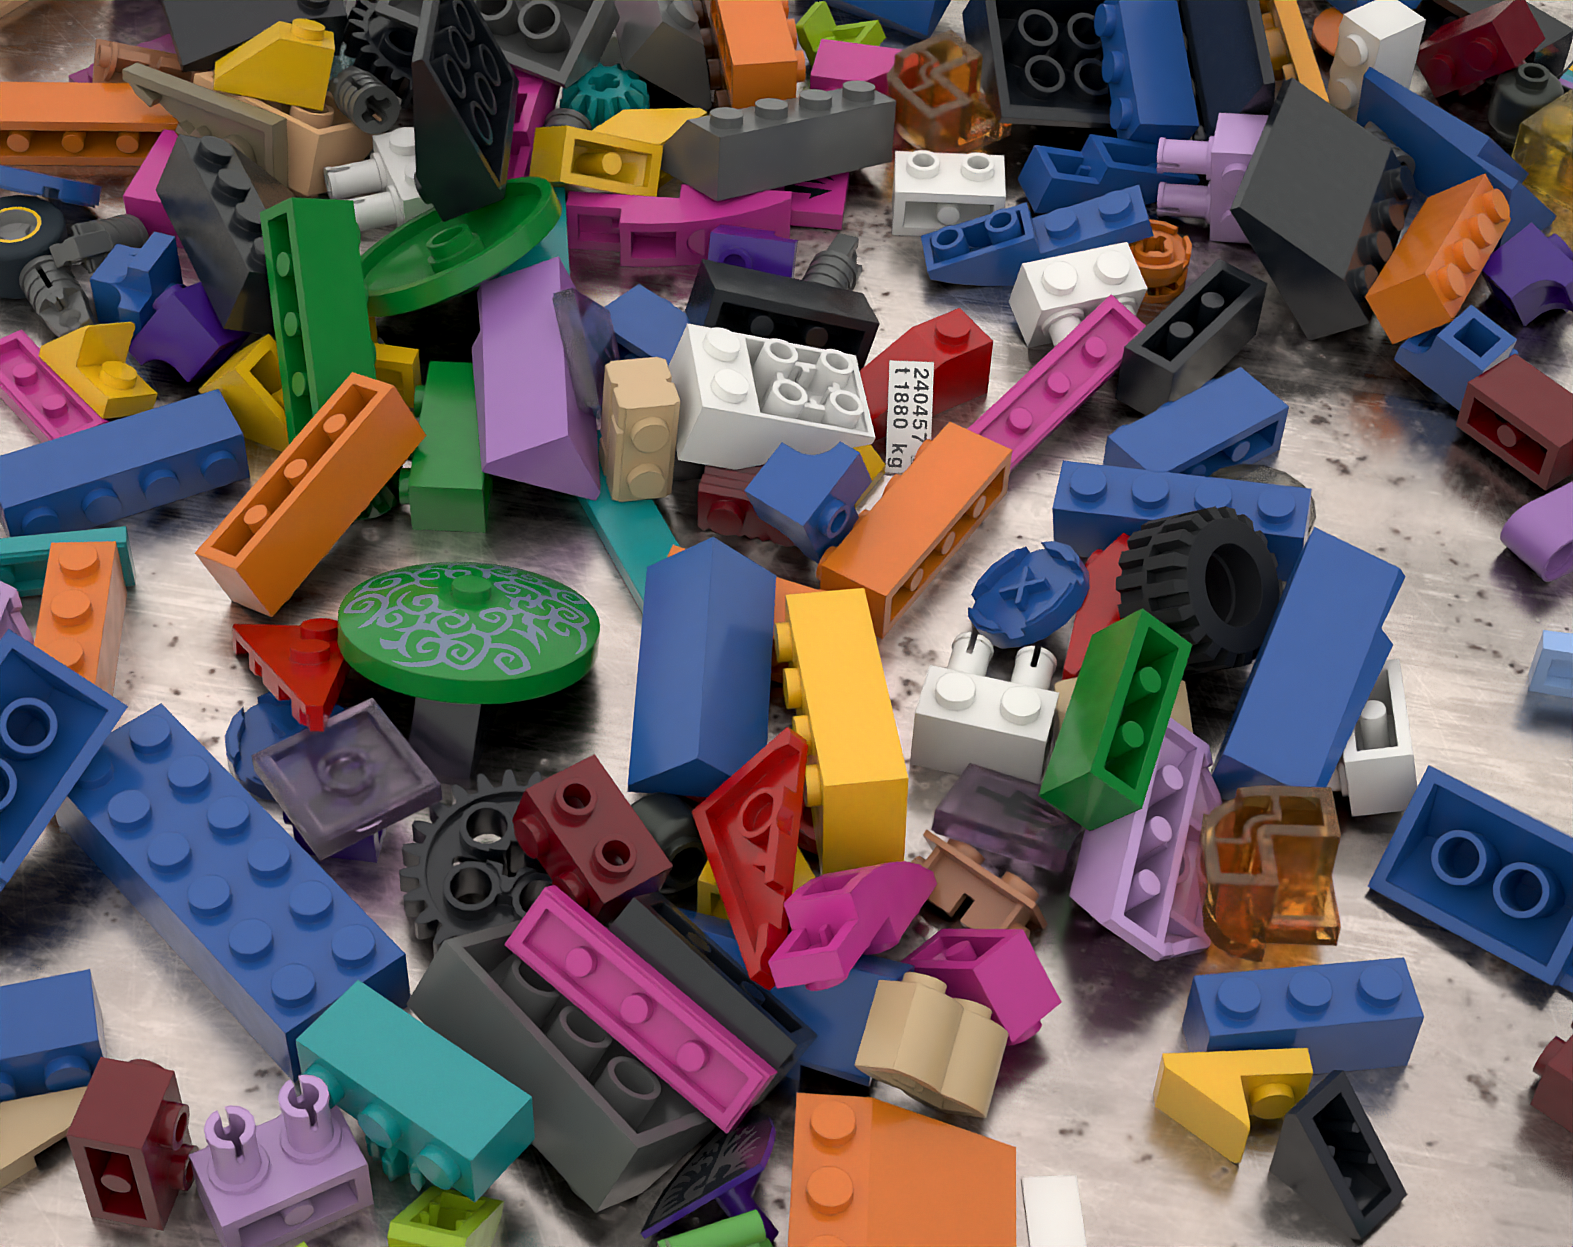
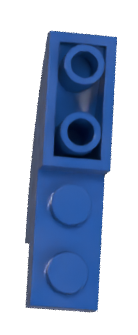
M1138 184L1120 191H1112L1104 196L1066 208H1059L1032 218L1027 202L1010 208L996 210L991 214L963 223L945 226L938 231L922 235L921 240L927 272L931 280L975 286H1014L1022 263L1124 242L1130 244L1154 235Z

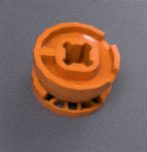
M1149 219L1154 236L1128 245L1147 288H1154L1155 295L1153 296L1148 295L1146 291L1142 303H1164L1178 297L1185 289L1192 243L1188 235L1182 238L1177 234V226L1165 221Z

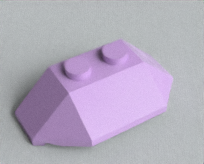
M1171 717L1142 809L1092 831L1085 829L1069 895L1101 925L1154 961L1200 953L1210 948L1231 843L1221 796L1208 767L1213 765L1210 747L1206 742Z

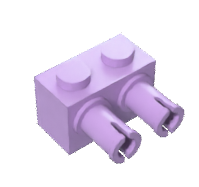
M1219 113L1215 135L1210 136L1209 141L1175 140L1160 137L1157 150V163H1159L1157 164V173L1206 174V180L1211 181H1209L1208 186L1160 182L1157 196V217L1205 218L1206 224H1210V241L1249 243L1232 215L1230 208L1269 115Z
M314 1075L298 1076L302 1093L298 1097H296L295 1087L291 1079L285 1082L278 1096L282 1113L277 1118L258 1126L255 1125L254 1116L249 1110L233 1105L225 1106L229 1123L227 1127L223 1128L221 1117L217 1110L206 1120L204 1133L208 1145L206 1148L189 1154L198 1195L222 1247H277L374 1204L368 1163L340 1108L336 1105L331 1109L329 1108V1091L322 1079Z

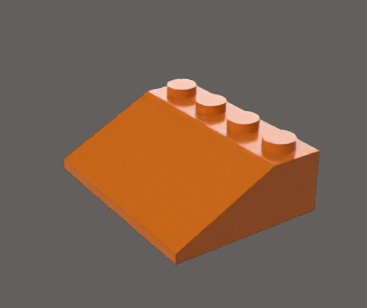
M797 1093L788 1247H1016V1147L872 1097Z

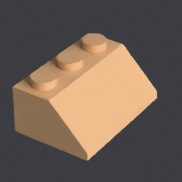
M214 70L194 74L193 83L213 90ZM213 90L287 118L288 190L297 197L317 198L320 193L327 192L323 172L324 167H335L364 161L373 149L372 136L377 134H368L349 120L337 108L334 97L329 91L326 93L323 111ZM376 114L372 115L379 122L382 121Z

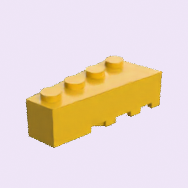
M857 588L785 595V622L774 623L775 650L778 663L788 662L789 668L783 669V688L787 709L795 708L796 716L792 717V730L806 739L808 744L803 796L805 806L811 807L821 875L889 862L904 861L908 774L865 589Z

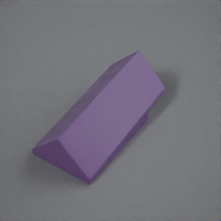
M558 256L481 284L477 291L480 333L472 346L481 469L484 473L596 501L601 491L592 346L589 333L591 334L590 314Z

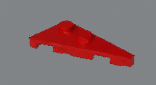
M314 618L305 620L300 625L234 624L232 626L233 651L236 655L249 653V669L256 676L263 678V684L278 701L290 700L291 698L292 716L299 724L307 726L310 731L324 732L351 668L343 658L338 647V621L329 618Z
M788 726L691 811L749 978L769 991L776 984L768 961L788 935L789 919L783 903L792 895L808 754L806 739Z

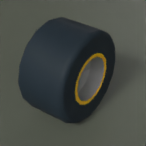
M13 195L0 197V298H27L19 285V276L24 266L36 257L52 255L49 247L56 243H63L65 239H68L63 213L52 202L37 196ZM43 269L38 270L37 272L47 288L52 287L53 285Z

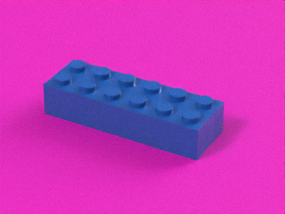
M162 703L108 735L55 813L58 824L294 1083L299 1080L298 1076L302 1074L296 1039L357 980L402 1010L408 1007L406 1004L411 994L406 954Z

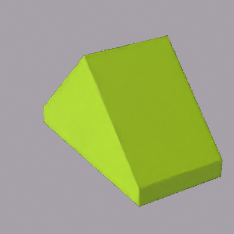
M432 1185L390 1221L387 1235L388 1246L491 1247L502 1216L504 1201L481 1196L476 1202H473L457 1190H444Z

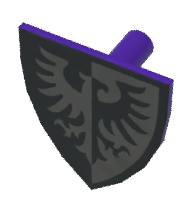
M749 1110L735 1130L727 1134L719 1128L681 1167L661 1193L640 1233L644 1239L714 1199L729 1218L756 1209L763 1221L766 1237L772 1243L779 1231L752 1198L774 1146L776 1130L771 1118L758 1110Z

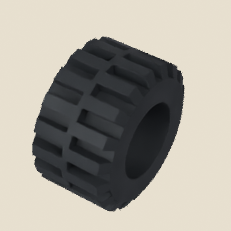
M1214 506L1148 521L1141 525V531L1132 533L1127 540L1129 550L1122 551L1118 565L1122 569V574L1116 577V591L1120 592L1121 604L1117 605L1120 618H1125L1143 608L1191 643L1192 647L1183 676L1252 664V660H1255L1279 603L1280 593H1283L1282 579H1278L1276 572L1278 563L1275 554L1269 552L1267 548L1268 540L1261 530L1254 531L1253 521L1245 514L1237 515L1235 509L1226 506L1220 508Z

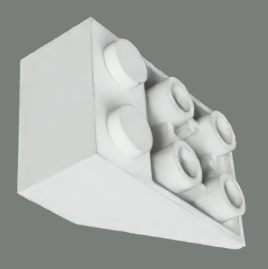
M687 323L668 366L672 376L671 382L675 384L680 398L676 441L678 460L738 470L764 465L782 442L796 451L808 455L827 452L840 441L851 448L870 445L874 442L876 437L856 355L846 354L835 349L825 350L788 343L777 338L767 339L735 333L719 327L709 328Z

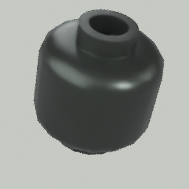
M1525 63L1519 67L1502 72L1495 83L1487 112L1490 125L1502 139L1513 144L1526 145L1544 138L1552 132L1564 95L1561 82L1546 67L1536 63Z
M664 792L645 795L632 803L631 807L673 865L659 892L671 894L696 884L708 857L691 812L693 809L678 796Z

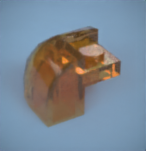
M952 30L908 46L895 54L894 65L887 75L886 96L896 100L894 127L905 142L915 151L927 150L933 153L968 154L1011 134L1012 124L998 123L986 96L980 91L983 55Z
M1272 785L1237 788L1234 799L1214 807L1209 815L1203 813L1195 860L1204 932L1217 948L1239 959L1263 963L1266 944L1337 946L1341 923L1332 873L1341 834L1331 787Z

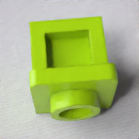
M826 1L815 2L796 24L799 44L805 51L812 68L821 39L880 46L886 38L879 20L836 26Z

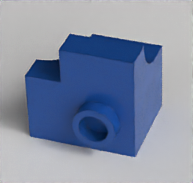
M154 231L142 248H133L121 244L114 246L90 277L99 323L133 322L135 324L133 340L156 313L152 305L164 291L175 284H180L182 288L187 287L183 284L175 236Z
M1470 305L1452 322L1408 338L1400 345L1394 360L1460 411L1468 382L1511 355H1518L1519 352L1513 348L1517 341L1515 337L1473 305Z
M841 441L831 450L816 455L800 453L782 442L744 491L759 519L779 530L806 557L819 564L825 551L831 546L838 547L859 519L854 504L872 480L860 452Z

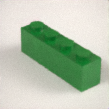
M291 197L260 212L289 444L352 372L377 380L375 371L376 348L371 339L367 310L369 294L363 279L359 248L361 232L356 222L353 200Z

